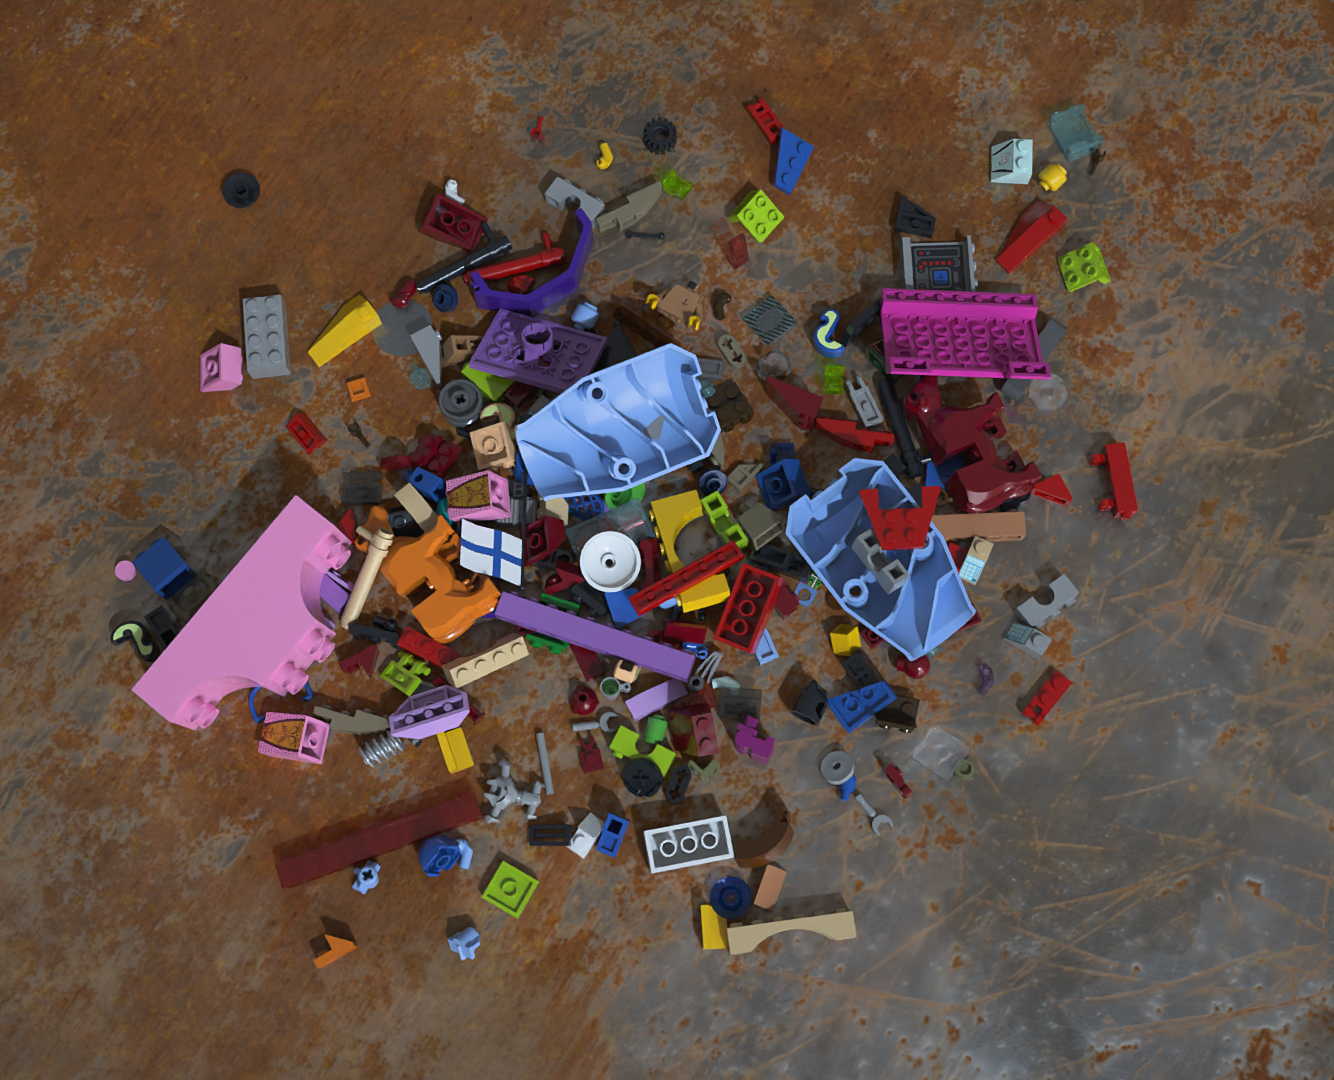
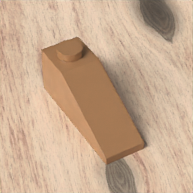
M451 335L442 345L445 362L466 363L470 361L484 336Z

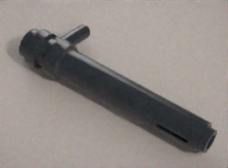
M484 223L481 228L489 242L485 243L482 248L419 279L416 286L420 294L423 292L426 294L437 286L463 275L466 271L472 270L490 260L494 261L501 254L509 253V250L513 249L506 235L496 238L488 223Z
M889 378L881 379L878 381V389L901 455L899 457L900 461L906 466L904 473L908 475L909 479L918 478L924 474L923 464L933 462L932 455L920 457L913 444L893 382Z

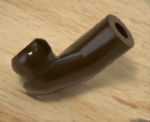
M721 292L713 303L716 320L725 319L723 307L725 303L728 304L731 301L729 293Z

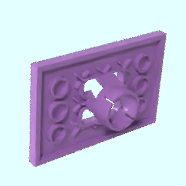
M500 308L472 356L469 366L472 369L562 393L579 378L592 374L607 345V337ZM533 338L544 341V343L531 344L528 342V339ZM553 345H558L560 347L558 350H554ZM520 355H525L524 361L517 358ZM539 356H543L544 361L551 362L550 366H540Z

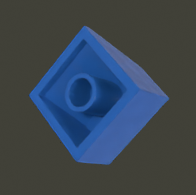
M782 459L756 475L766 507L772 511L792 505L805 494L808 497L811 496L799 459Z

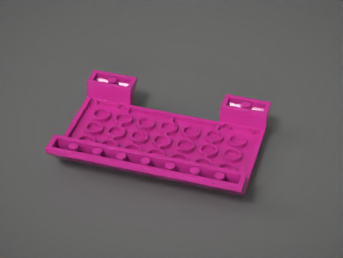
M882 288L880 323L886 374L1051 380L1049 363L1043 362L1035 322L1038 310L1036 294Z

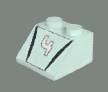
M1011 139L992 146L990 182L1028 184L1032 175L1033 140Z

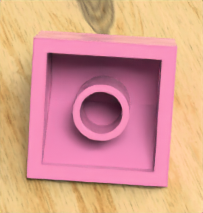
M220 343L200 355V391L232 390L242 384L241 364L243 358L241 356V348Z

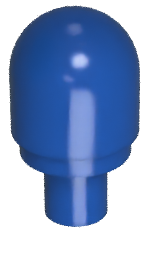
M854 774L846 782L838 786L839 791H842L840 797L842 801L848 802L849 794L855 790L856 777Z

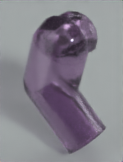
M986 664L979 668L982 683L976 689L982 696L988 692L995 682L993 670Z

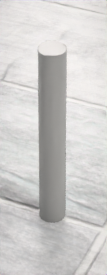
M544 733L536 734L545 791L546 795L554 794L545 737Z

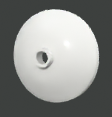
M607 531L593 536L585 544L580 555V569L583 577L592 587L603 592H617L627 588L634 582L640 571L641 558L638 548L630 538L618 532ZM607 559L612 560V566L608 567L605 561Z

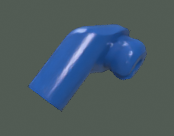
M681 642V649L691 650L697 658L702 660L708 657V649L703 644Z

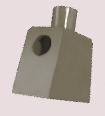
M757 503L752 508L747 504H743L738 509V513L741 515L738 518L740 528L756 551L785 530L783 517L762 503Z

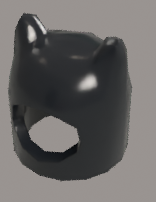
M812 680L808 686L801 688L797 693L789 712L808 724L818 726L828 707L826 691L824 689L820 690L818 682Z

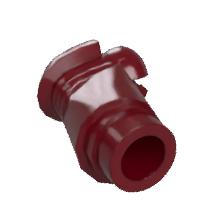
M407 280L398 292V295L392 297L391 304L398 309L407 307L408 301L417 292L416 282Z

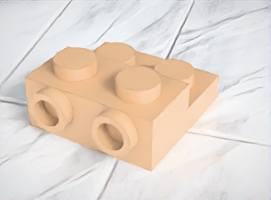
M500 422L470 432L479 471L488 470L494 473L498 471L497 467L509 468L515 466L517 448L515 441H511L507 422Z

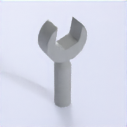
M607 712L601 716L600 722L572 723L573 731L601 727L605 733L612 734L617 729L608 728L607 721L610 717L618 718L615 713Z
M861 793L855 797L869 817L874 819L871 827L876 835L881 836L877 829L880 822L888 823L890 829H893L892 820L886 815L877 816L874 808Z

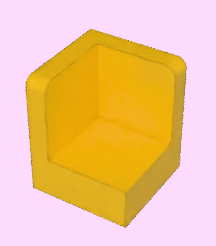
M839 624L830 632L834 654L851 657L861 648L858 626Z

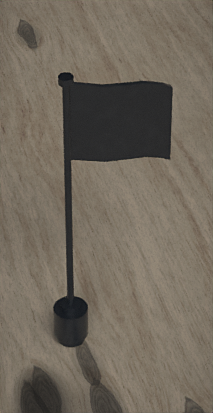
M620 320L614 322L615 329L607 337V345L592 373L638 356L621 327L622 323ZM703 458L686 465L688 471L695 474L706 467L705 459Z

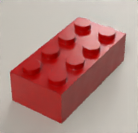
M742 563L713 639L747 653L755 654L784 578Z

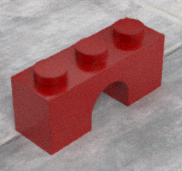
M407 626L397 642L401 650L409 652L417 658L421 657L443 670L442 665L462 657L460 653Z

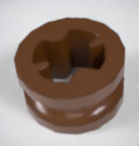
M940 488L939 495L943 496L942 500L944 501L939 500L936 502V508L943 507L948 500V493Z

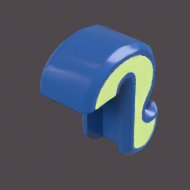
M827 309L820 316V325L814 331L812 343L819 354L831 359L840 357L845 351L843 345L830 340L840 319L839 313L834 309Z

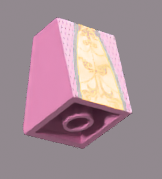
M487 470L446 481L447 514L450 520L462 522L463 518L468 522L511 517L508 479Z
M267 712L258 752L271 757L322 764L330 724L307 715Z

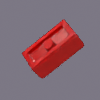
M296 413L285 426L308 455L312 454L327 441L306 413Z

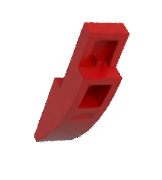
M827 416L816 419L815 428L840 445L872 453L873 446L892 448L894 434H890L889 431L872 432L866 428L855 430L856 422H852L850 419L832 420L831 417Z

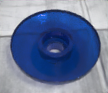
M733 876L724 877L718 880L711 889V906L719 916L725 919H737L743 916L751 906V890L746 882L740 878ZM728 895H733L735 897V900L733 902H728Z

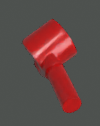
M541 116L538 118L536 128L531 131L532 139L536 133L540 134L539 141L543 138L541 132L543 117Z

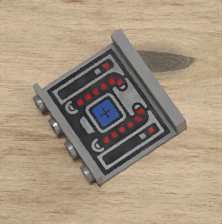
M967 235L965 242L911 244L910 237H902L900 253L903 289L975 292V289L978 287L977 277H974L976 260H973L972 254L975 253V243L971 242V235Z

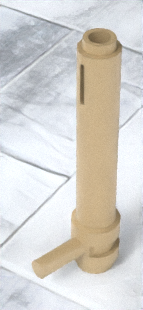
M362 526L356 529V532L369 540L370 544L368 546L369 552L340 618V625L345 629H349L352 624H356L383 558L389 552L388 546L392 545L394 534L386 528L379 527L374 534Z

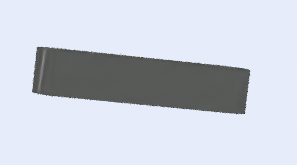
M1053 318L1050 319L1038 336L1043 362H1046L1068 330L1066 326ZM1008 378L1000 392L1017 402L1033 379Z

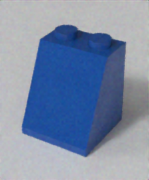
M164 536L161 539L155 540L148 550L139 553L132 562L155 592L165 600L176 595L197 577L196 572Z

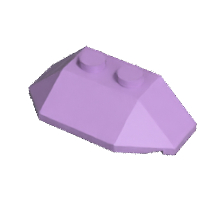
M444 685L408 697L396 712L389 716L391 735L393 737L422 739L458 727L470 712L467 693L452 686Z

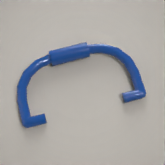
M308 682L304 685L308 695L302 697L303 702L314 697ZM254 687L248 701L255 723L266 718L265 714L258 717L254 708V697L262 687Z

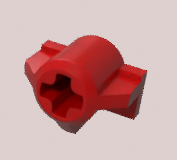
M527 275L515 276L507 285L508 293L529 294L536 282Z

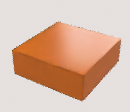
M365 377L346 383L352 402L371 397Z

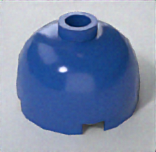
M445 835L428 837L423 841L419 849V864L426 875L430 877L441 875L439 871H442L444 868L448 871L456 864L460 858L458 851L460 847L454 840Z

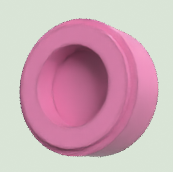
M125 560L117 564L115 574L122 581H130L136 576L137 569L132 562Z

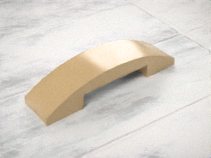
M410 482L394 494L396 499L424 532H428L435 527L437 514ZM449 535L448 540L443 544L450 542L453 535Z

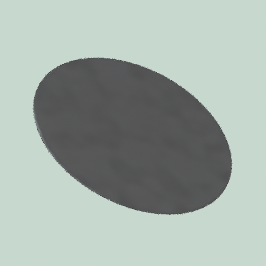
M409 300L408 306L401 309L394 307L389 302L377 312L382 324L372 330V335L376 344L384 352L394 356H408L418 352L410 335L429 325L433 328V322L428 310L416 301Z

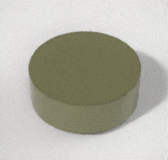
M960 759L954 765V774L959 779L967 780L975 773V765L969 759Z

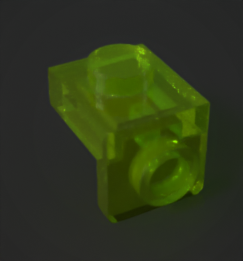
M670 169L661 180L665 192L680 200H683L694 187L691 181L678 177L674 169Z
M826 363L823 393L843 395L844 364Z

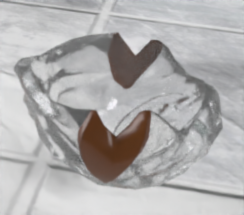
M769 351L759 359L757 375L766 381L768 376L783 381L791 372L790 358L784 353Z

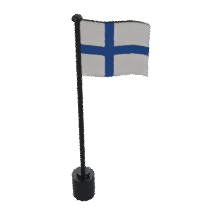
M532 415L518 416L517 425L523 423ZM525 464L521 539L503 531L475 525L462 518L460 566L475 573L505 580L518 586L520 591L526 589L524 586L528 471Z

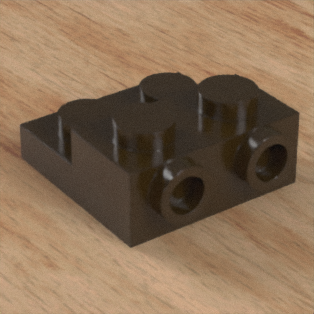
M736 382L704 397L709 410L715 411L721 429L720 433L730 432L736 425L740 423L746 424L754 416L751 405L746 396H743Z

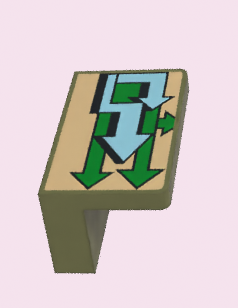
M690 759L688 768L706 785L719 772L720 763L713 759L702 770Z

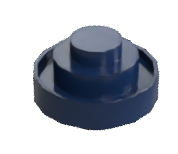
M441 284L434 290L433 302L437 310L446 313L454 311L457 307L458 294L452 285Z
M716 467L704 470L698 480L701 491L707 496L716 491L722 494L728 485L725 472Z

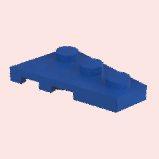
M782 127L779 133L780 141L777 149L778 157L775 164L773 186L790 195L814 146Z
M882 681L828 699V705L849 734L898 697L887 681Z

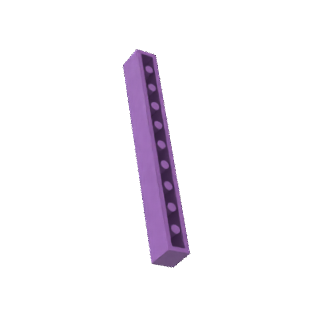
M509 591V593L503 592L495 611L497 619L618 660H623L624 662L686 683L688 682L695 662V656L689 650L681 649L679 651L673 649V646L668 643L662 642L658 644L653 642L654 639L642 636L640 638L634 636L635 633L623 629L622 632L616 630V627L611 624H598L591 617L585 616L584 619L577 617V613L566 610V612L559 611L555 605L547 604L545 606L539 604L540 601L534 598H521L520 594Z

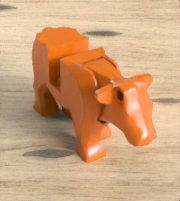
M380 505L372 507L368 519L362 527L373 534L379 527L393 532L388 522V512ZM440 514L437 517L435 527L420 537H395L393 535L392 545L388 546L389 552L383 558L379 569L384 577L393 585L396 592L407 600L426 585L432 591H435L413 608L411 612L430 637L441 644H446L461 636L478 618L494 611L499 603L498 597L502 594L490 576L474 572L471 580L465 579L461 581L458 579L450 562L461 555V538L455 533L450 542L443 544L448 540V536L455 531L444 516ZM359 534L355 540V545L360 552L368 554L370 541Z

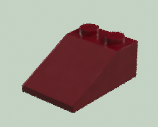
M437 193L429 202L418 232L434 240L474 252L483 233L481 226L487 223L488 218Z
M768 376L765 393L799 429L812 431L821 411L823 397Z

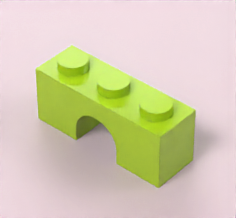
M716 491L701 499L702 511L722 544L725 545L734 540L740 550L747 548L748 539L740 526L732 520L728 507L720 493Z
M621 725L610 745V750L613 751L612 755L621 760L626 758L630 761L640 757L650 759L658 765L663 778H665L676 757V753L657 744L651 754H640L636 750V744L640 738L639 734Z

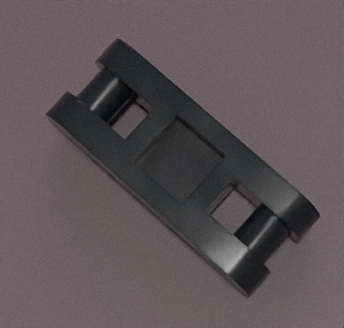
M352 624L349 627V633L356 640L365 637L369 638L368 641L380 644L381 642L390 643L394 649H399L397 642L400 636L396 633L360 624Z

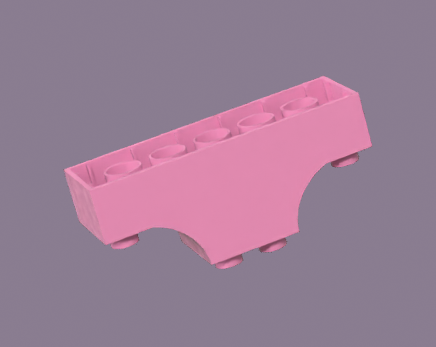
M295 495L132 688V691L169 722L192 730H196L198 726L202 729L208 727L219 713V709L215 707L223 696L233 691L248 687H263L281 696H285L288 691L292 695L299 692L308 681L309 676L305 673L307 668L314 660L319 663L323 662L335 647V643L331 639L336 633L329 627L323 617L319 596L320 586L324 574L331 567L337 570L349 559L351 551L348 549V546L352 542L331 522Z

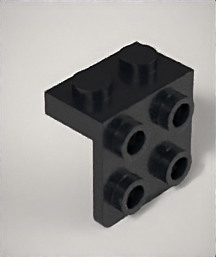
M586 580L575 584L570 590L571 599L579 605L582 603L587 608L586 611L593 617L597 616L600 618L607 610L602 591L592 587Z

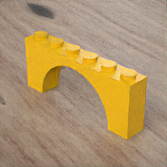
M697 490L652 501V509L648 510L651 522L655 521L656 523L654 527L656 538H660L662 542L659 543L661 554L666 555L667 560H664L667 572L671 571V574L685 567L674 551L677 535L687 523L703 516ZM725 574L713 575L675 596L678 607L682 606L685 613L728 601L730 590Z

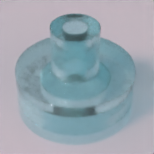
M423 368L415 369L410 375L413 386L418 389L426 388L430 384V375Z

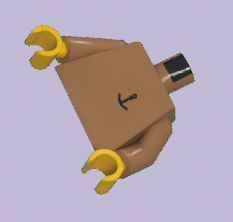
M689 281L685 288L676 284L673 288H668L656 295L649 294L645 304L651 303L652 309H655L656 305H658L657 311L688 330H690L691 325L696 326L695 330H698L699 324L704 317L700 296L695 293L699 286L693 281Z

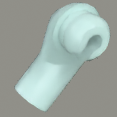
M730 676L711 679L713 689L726 687L731 695L740 693V683Z

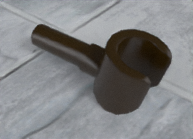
M1099 148L1095 150L1092 156L1093 164L1088 173L1092 176L1097 165L1103 161L1106 151H1104L1103 155H1098L1097 151Z
M354 422L357 427L356 430L352 431L348 427L353 437L360 439L366 448L370 447L357 422Z

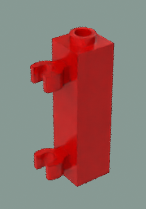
M1125 442L1106 444L1101 450L1102 454H1093L1092 458H1090L1091 466L1104 464L1110 499L1100 500L1101 502L1098 503L1099 511L1112 509L1114 518L1130 519L1138 511L1126 445Z

